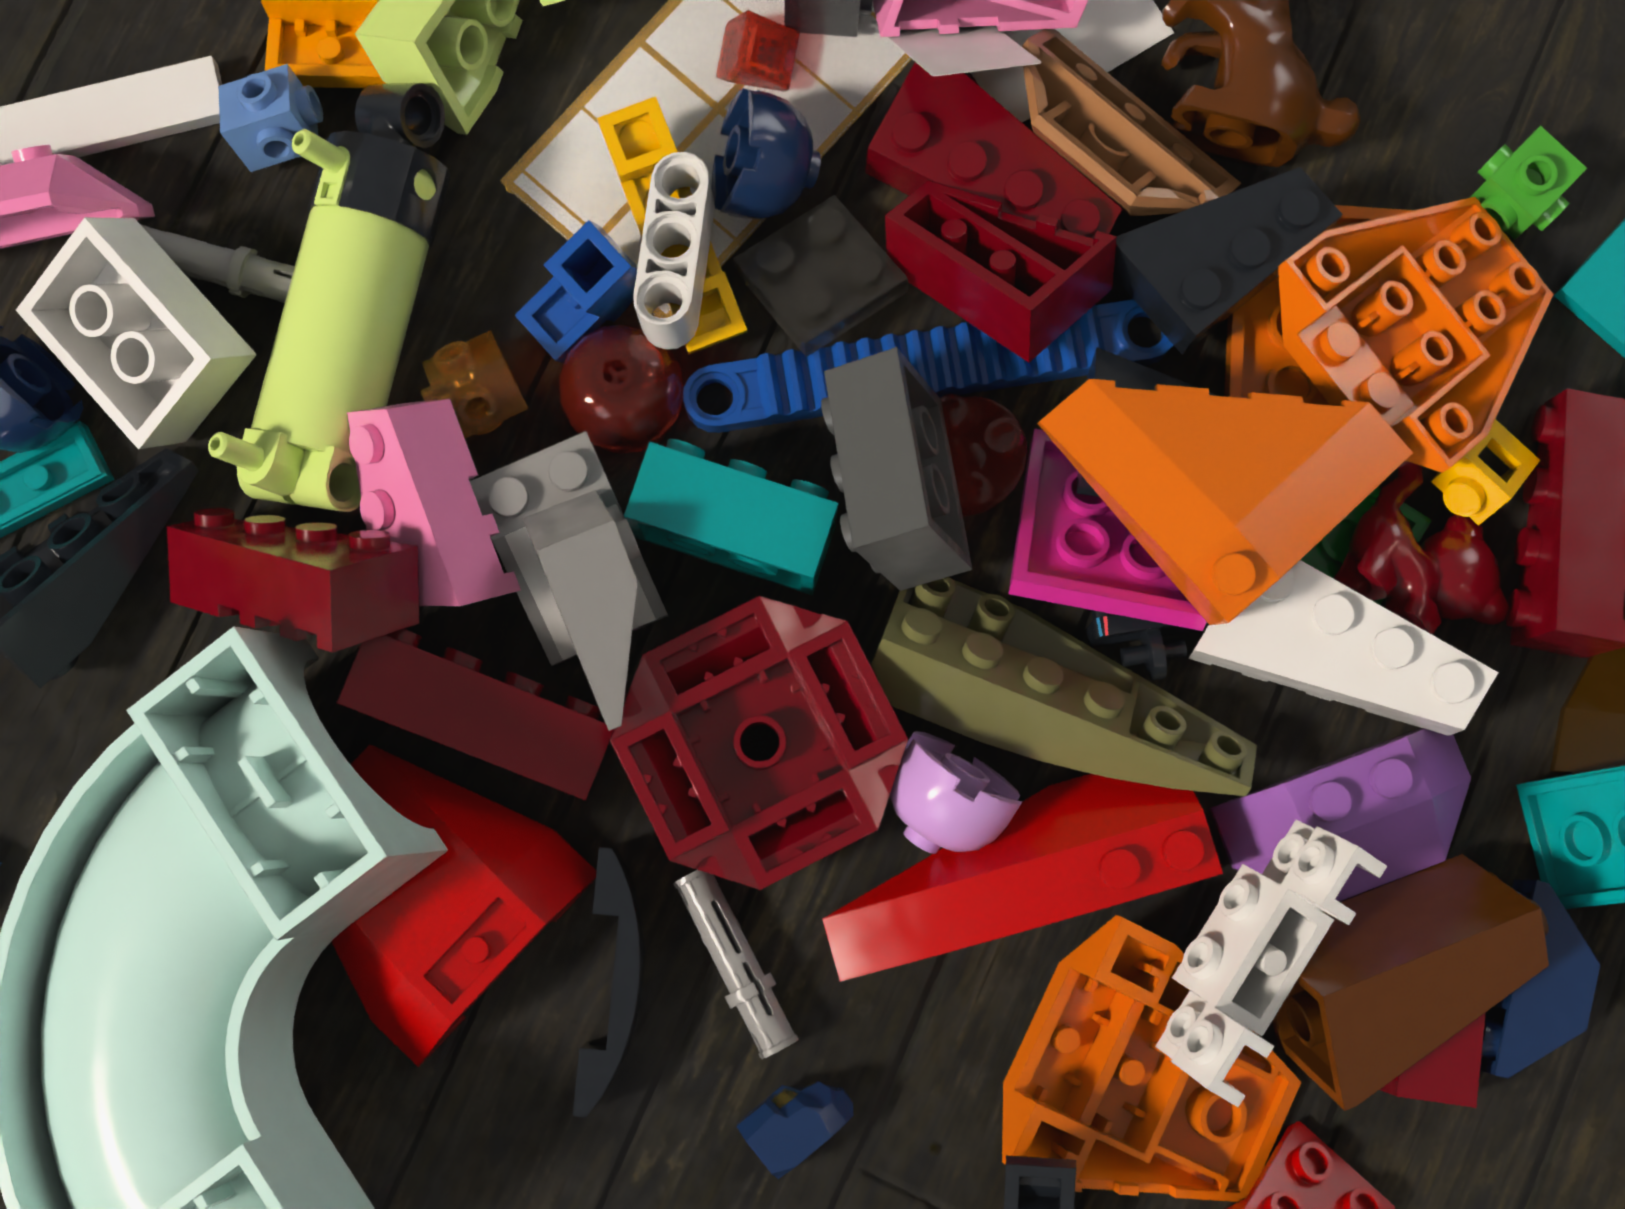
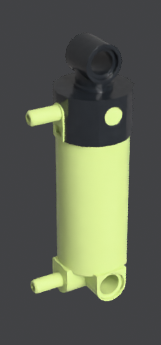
M391 83L367 86L360 93L356 102L355 119L359 132H333L325 140L307 129H302L292 139V150L318 165L319 168L307 208L309 217L251 429L245 428L243 439L224 432H217L211 437L208 444L209 453L212 457L236 465L239 485L243 492L251 498L342 512H350L360 506L361 494L356 463L349 447L350 427L347 412L387 406L426 255L434 242L451 177L448 167L435 157L421 151L422 148L433 146L440 139L445 124L444 105L439 94L431 86L424 83Z

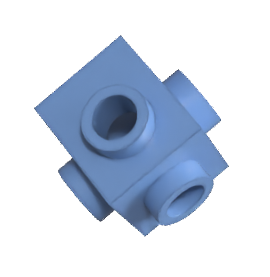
M288 64L251 74L245 78L218 86L220 133L250 172L301 157L292 150V139L298 131L307 129L318 135L317 123L323 121V110L320 100L310 85L303 86Z

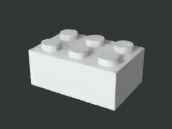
M85 217L16 309L18 314L138 449L186 442L257 355L135 218Z

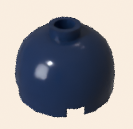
M740 89L728 108L720 131L721 135L729 136L724 156L715 154L711 187L715 209L721 210L720 212L727 213L730 216L748 219H763L783 214L799 199L804 187L811 189L814 186L820 170V152L813 150L812 131L806 118L788 100L760 90Z
M20 334L14 341L0 336V449L17 453L38 449L55 441L80 418L84 409L82 400L73 406L71 398L65 391L71 390L75 386L70 374L49 352L23 334Z

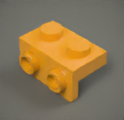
M261 0L269 17L265 71L288 64L303 86L310 85L311 87L366 88L369 85L386 84L381 79L355 35L379 0Z

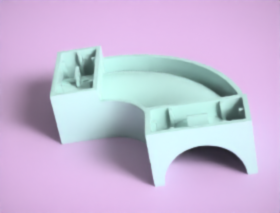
M233 626L126 710L134 724L111 743L73 786L44 829L20 876L0 932V1189L7 1209H375L317 1120L300 1086L293 1053L295 1010L304 981L311 967L327 945L345 928L447 852L448 849L434 828H426L412 822L387 804L359 776L337 748L320 721L306 689L304 670L319 659L307 640L293 641L280 637L278 633Z

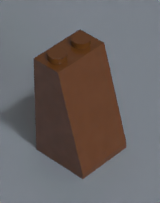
M1463 854L1340 902L1354 911L1356 915L1350 925H1347L1327 914L1334 919L1332 925L1272 1020L1277 1045L1344 1111L1354 1108L1547 968L1549 961L1545 937L1548 935L1549 926L1546 916L1534 900L1527 899L1502 882L1494 873L1486 871Z

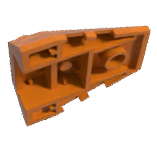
M1115 915L1058 963L1003 1082L1002 1162L1006 1165V1155L1076 1160L1075 1192H1082V1189L1112 1190L1119 1195L1139 1196V1192L1169 1194L1174 1198L1240 1202L1246 1199L1262 1172L1301 1085V1081L1273 1050L1266 1058L1245 1045L1224 1080L1246 1095L1239 1107H1236L1206 1089L1171 1062L1172 1059L1155 1046L1164 1033L1169 1018L1180 1007L1190 991L1172 978L1183 960L1184 953L1176 944L1121 916Z

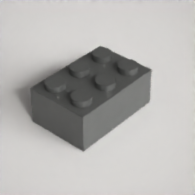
M897 347L824 371L828 396L822 398L821 408L828 429L835 435L837 454L831 456V469L838 488L845 496L847 513L841 515L840 525L844 540L850 551L859 553L870 563L875 573H881L900 591L973 570L939 396Z

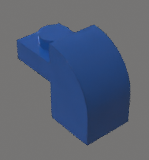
M590 220L544 264L545 268L554 277L515 314L516 318L552 358L561 363H564L606 320L615 322L634 300L633 294L637 265L600 225Z

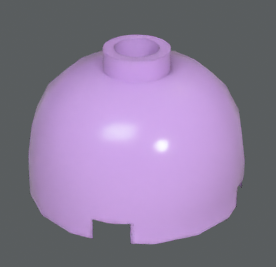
M915 731L906 744L890 793L896 814L908 825L904 831L905 837L917 847L932 854H936L940 847L954 852L975 851L993 842L1007 827L1022 802L1017 801L1020 797L1019 792L1004 777L976 757H974L973 764L963 758L951 754L955 745L929 733Z

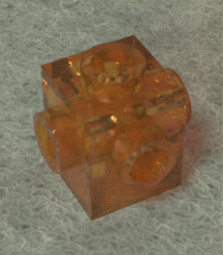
M491 330L466 342L456 341L447 344L439 349L434 357L422 362L430 386L420 390L424 401L450 399L464 438L474 434L489 433L498 428L505 419L528 409L517 381Z

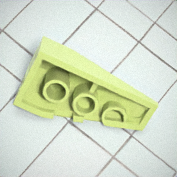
M379 0L355 35L381 79L386 84L424 83L431 86L439 94L443 102L445 125L458 134L467 135L499 87L504 72L496 64L506 37L516 39L523 20L515 13L520 0Z

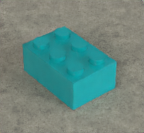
M669 439L666 447L649 442L624 514V518L627 519L635 538L813 596L837 522L838 503L828 500V490L816 484L797 479L792 480L790 487L766 480V470L737 459H731L728 467L705 460L706 452L703 449L684 441Z

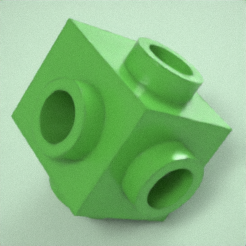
M1540 125L1515 152L1504 144L1477 173L1486 181L1471 197H1476L1481 203L1480 205L1497 221L1503 232L1508 233L1515 240L1532 224L1540 231H1543L1570 204L1562 194L1587 167Z

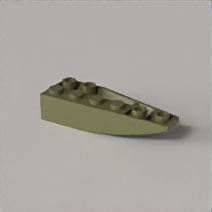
M950 577L902 591L899 590L870 663L891 706L979 742L1041 762L1086 773L1179 790L1247 796L1252 787L1257 750L1256 744L1033 612L1010 603L999 595L985 593Z

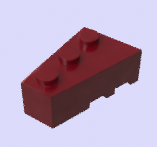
M929 180L885 215L887 268L1028 363L1112 290L1117 236L1097 231L1093 239L1059 229V219L1040 214L1036 221L1002 212V202Z

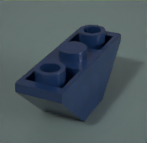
M1514 880L1512 888L1527 899L1534 900L1546 916L1549 932L1545 940L1549 966L1490 1008L1485 1014L1480 1071L1507 1079L1587 1030L1600 970L1598 960L1550 883L1539 880Z

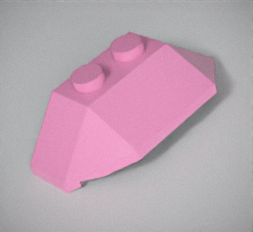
M40 145L12 151L14 163L0 166V249L73 234L85 217L135 218L136 220L155 217L151 203L74 155H53L50 145Z

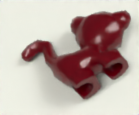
M1405 460L1398 467V477L1382 488L1375 503L1357 522L1350 539L1346 558L1334 579L1372 601L1385 598L1386 605L1384 608L1430 634H1433L1442 623L1441 618L1451 620L1472 618L1476 622L1486 625L1501 623L1509 613V606L1500 587L1501 573L1498 561L1483 540L1481 524L1478 526L1469 516L1463 517L1454 514L1448 518L1442 531L1426 538L1419 545L1415 540L1409 522L1399 508L1423 483L1422 466Z

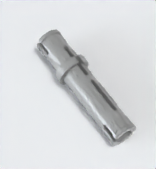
M141 225L187 277L227 287L230 289L229 293L231 295L246 298L248 295L253 294L285 303L295 266L257 256V250L240 246L238 249L233 250Z
M696 870L673 883L730 993L725 996V999L730 1008L736 1006L760 1052L761 1060L798 1041L797 1034H794L771 989L772 986L776 985L771 972L764 975L715 876Z

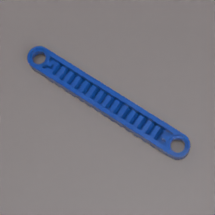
M1132 299L1094 305L1029 363L972 324L963 322L952 328L938 326L926 332L912 330L900 336L886 334L882 338L875 340L867 337L861 338L855 343L841 341L829 347L815 345L804 351L789 349L778 355L764 353L757 358L708 365L698 369L688 378L684 386L683 402L689 419L696 427L707 432L721 433L823 417L821 400L828 396L824 371L895 347L901 351L939 398L1086 376L1089 373L1096 347L1143 366H1149L1159 362L1167 355L1173 344L1162 331L1160 342L1150 348L1140 347L1131 341L1128 335L1129 322L1138 317H1148ZM712 383L726 386L733 395V402L730 408L719 415H709L703 412L697 404V396L700 390Z

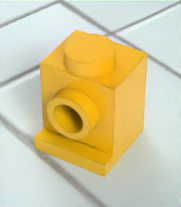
M1495 419L1488 435L1451 468L1443 473L1438 472L1431 482L1443 492V501L1451 512L1463 517L1469 516L1479 526L1512 499L1540 459ZM1485 447H1488L1510 468L1501 477L1478 457Z

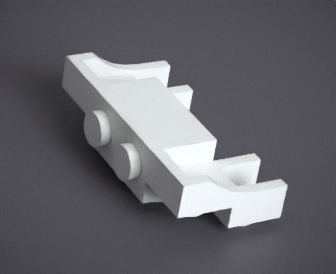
M1295 820L1286 836L1277 844L1273 857L1262 874L1244 864L1241 865L1233 880L1223 889L1217 906L1199 935L1187 947L1183 960L1172 978L1190 991L1180 1007L1169 1018L1166 1029L1155 1047L1170 1057L1173 1064L1206 1089L1239 1107L1246 1095L1224 1080L1245 1045L1266 1058L1271 1053L1274 1046L1260 1036L1264 1035L1332 925L1334 919L1327 914L1347 925H1350L1356 915L1354 911L1336 900L1355 866L1379 878L1387 866L1359 846L1318 826L1313 828L1301 821Z

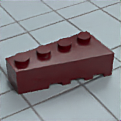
M915 62L868 146L866 174L909 196L929 180L1002 202V212L1036 221L1040 214L1059 219V229L1093 239L1097 231L1110 234L1122 210L1119 205L965 73L931 76Z
M226 508L200 509L194 511V520L167 526L170 602L217 617L239 615L240 624L255 629L279 625L280 637L293 641L306 640L307 634L317 635V648L332 653L419 624L418 545L390 542L389 532L363 530L351 532L349 535L337 534V526L331 523H305L297 525L296 528L285 526L284 517L274 515L251 516L244 520L235 519L234 510Z
M401 629L360 644L336 703L586 800L614 729L609 731L606 723L600 721L602 714L599 707L572 696H567L564 706L540 697L544 685L509 671L504 682L479 673L483 664L482 660L446 647L442 658L421 650L418 646L422 636L406 629Z

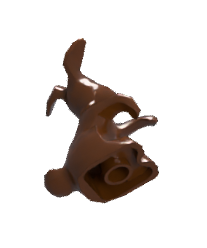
M1170 0L1162 10V20L1168 27L1172 28L1184 19L1191 18L1202 20L1214 29L1213 31L1188 32L1169 44L1161 64L1168 71L1178 66L1185 57L1190 55L1219 58L1214 90L1193 85L1172 109L1171 115L1175 120L1173 127L1205 154L1244 165L1280 167L1295 157L1307 145L1340 146L1352 139L1358 130L1361 117L1358 107L1348 98L1322 99L1318 91L1314 71L1304 54L1293 42L1289 10L1290 0Z

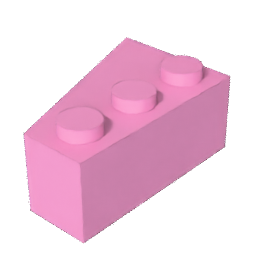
M450 399L409 402L347 412L350 427L349 447L355 459L361 494V517L366 525V530L389 532L390 542L418 545L419 606H463L521 591L515 572H503L490 538L500 533L493 513L482 516L469 479H473L478 473Z

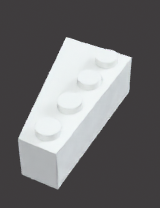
M1301 560L1228 624L1208 625L1188 658L1204 664H1214L1241 672L1242 675L1265 682L1271 681L1305 691L1306 694L1325 700H1335L1359 707L1373 714L1447 736L1466 729L1498 674L1497 671Z

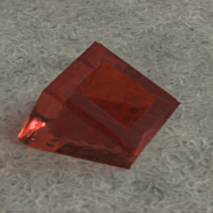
M749 10L741 13L726 24L716 77L736 84L782 92L789 90L800 32Z

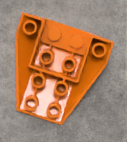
M1476 197L1326 230L1278 266L1282 337L1285 349L1330 405L1340 406V402L1343 400L1370 402L1413 452L1406 461L1441 473L1451 468L1488 435L1554 295L1539 277L1537 271L1527 262L1503 232L1497 221L1480 205L1481 203Z

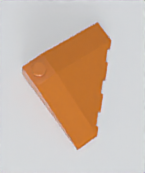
M1088 379L1037 423L1209 625L1228 624L1282 578L1413 454L1410 448L1370 402L1343 400L1340 402V406L1303 403L1302 396L1250 392L1247 398L1209 395L1208 388L1160 384L1155 386V390L1115 387V381Z

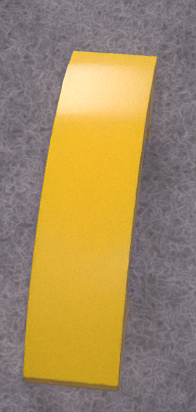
M656 96L597 118L641 238L651 175L654 167L663 157L678 152ZM681 187L670 196L678 199L691 196L692 192L690 187ZM711 241L698 328L695 336L685 344L688 354L747 333L743 317L725 271L723 272ZM681 244L672 245L666 248L661 255L668 258L679 257L689 247ZM667 303L672 315L676 314L681 307L675 303Z

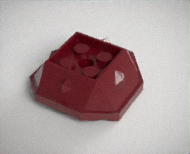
M758 596L642 654L623 707L622 724L614 729L610 742L669 861L761 890L879 829L908 738L848 621ZM755 726H767L774 730L779 737V748L775 755L768 760H751L742 751V739L745 733Z

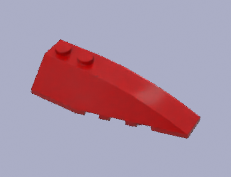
M1088 774L1047 786L1022 801L1007 827L993 842L983 848L967 852H954L941 848L936 854H931L917 864L825 916L822 920L841 982L1098 911L1221 875L1223 871L1204 810L1194 791L1171 789Z

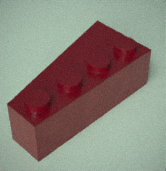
M1567 388L1546 401L1544 405H1541L1533 420L1531 436L1532 441L1538 443L1536 457L1540 461L1524 482L1523 500L1529 504L1527 525L1521 529L1515 544L1514 560L1516 564L1521 565L1518 589L1512 591L1507 602L1509 613L1505 620L1507 626L1512 627L1510 645L1587 658L1625 647V620H1623L1625 599V399Z

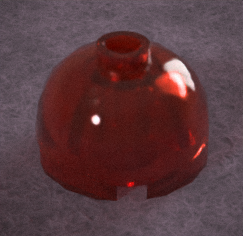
M627 324L603 326L583 336L566 355L559 376L561 406L574 431L577 434L586 431L592 444L616 454L640 452L648 447L649 442L658 443L662 441L670 432V427L677 420L679 411L681 412L684 404L682 370L671 349L654 346L647 340L642 329Z

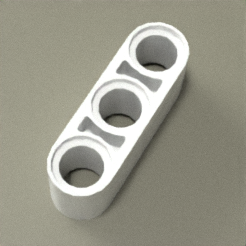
M687 152L671 153L663 157L655 165L652 172L633 294L634 307L643 333L649 342L663 349H677L687 344L695 336L699 324L715 211L708 170L701 159ZM681 187L697 189L691 196L678 199L670 196ZM681 244L689 247L679 257L668 258L661 255L666 248L672 245ZM664 303H675L681 306L676 314L668 318L652 316L653 311Z

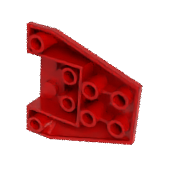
M370 744L350 765L393 809L420 826L434 828L448 851L354 921L331 942L371 1021L419 1067L466 1018L463 1014L549 923L556 922L596 880L597 869L555 829Z

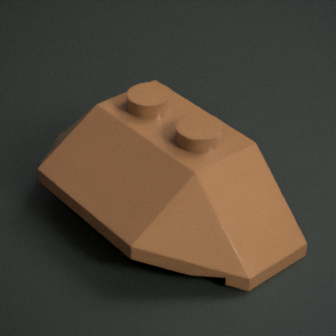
M1044 29L1029 37L1022 47L1041 61V64L1023 66L1033 133L1119 205L1122 211L1129 217L1179 213L1235 192L1240 186L1241 182L1055 29Z

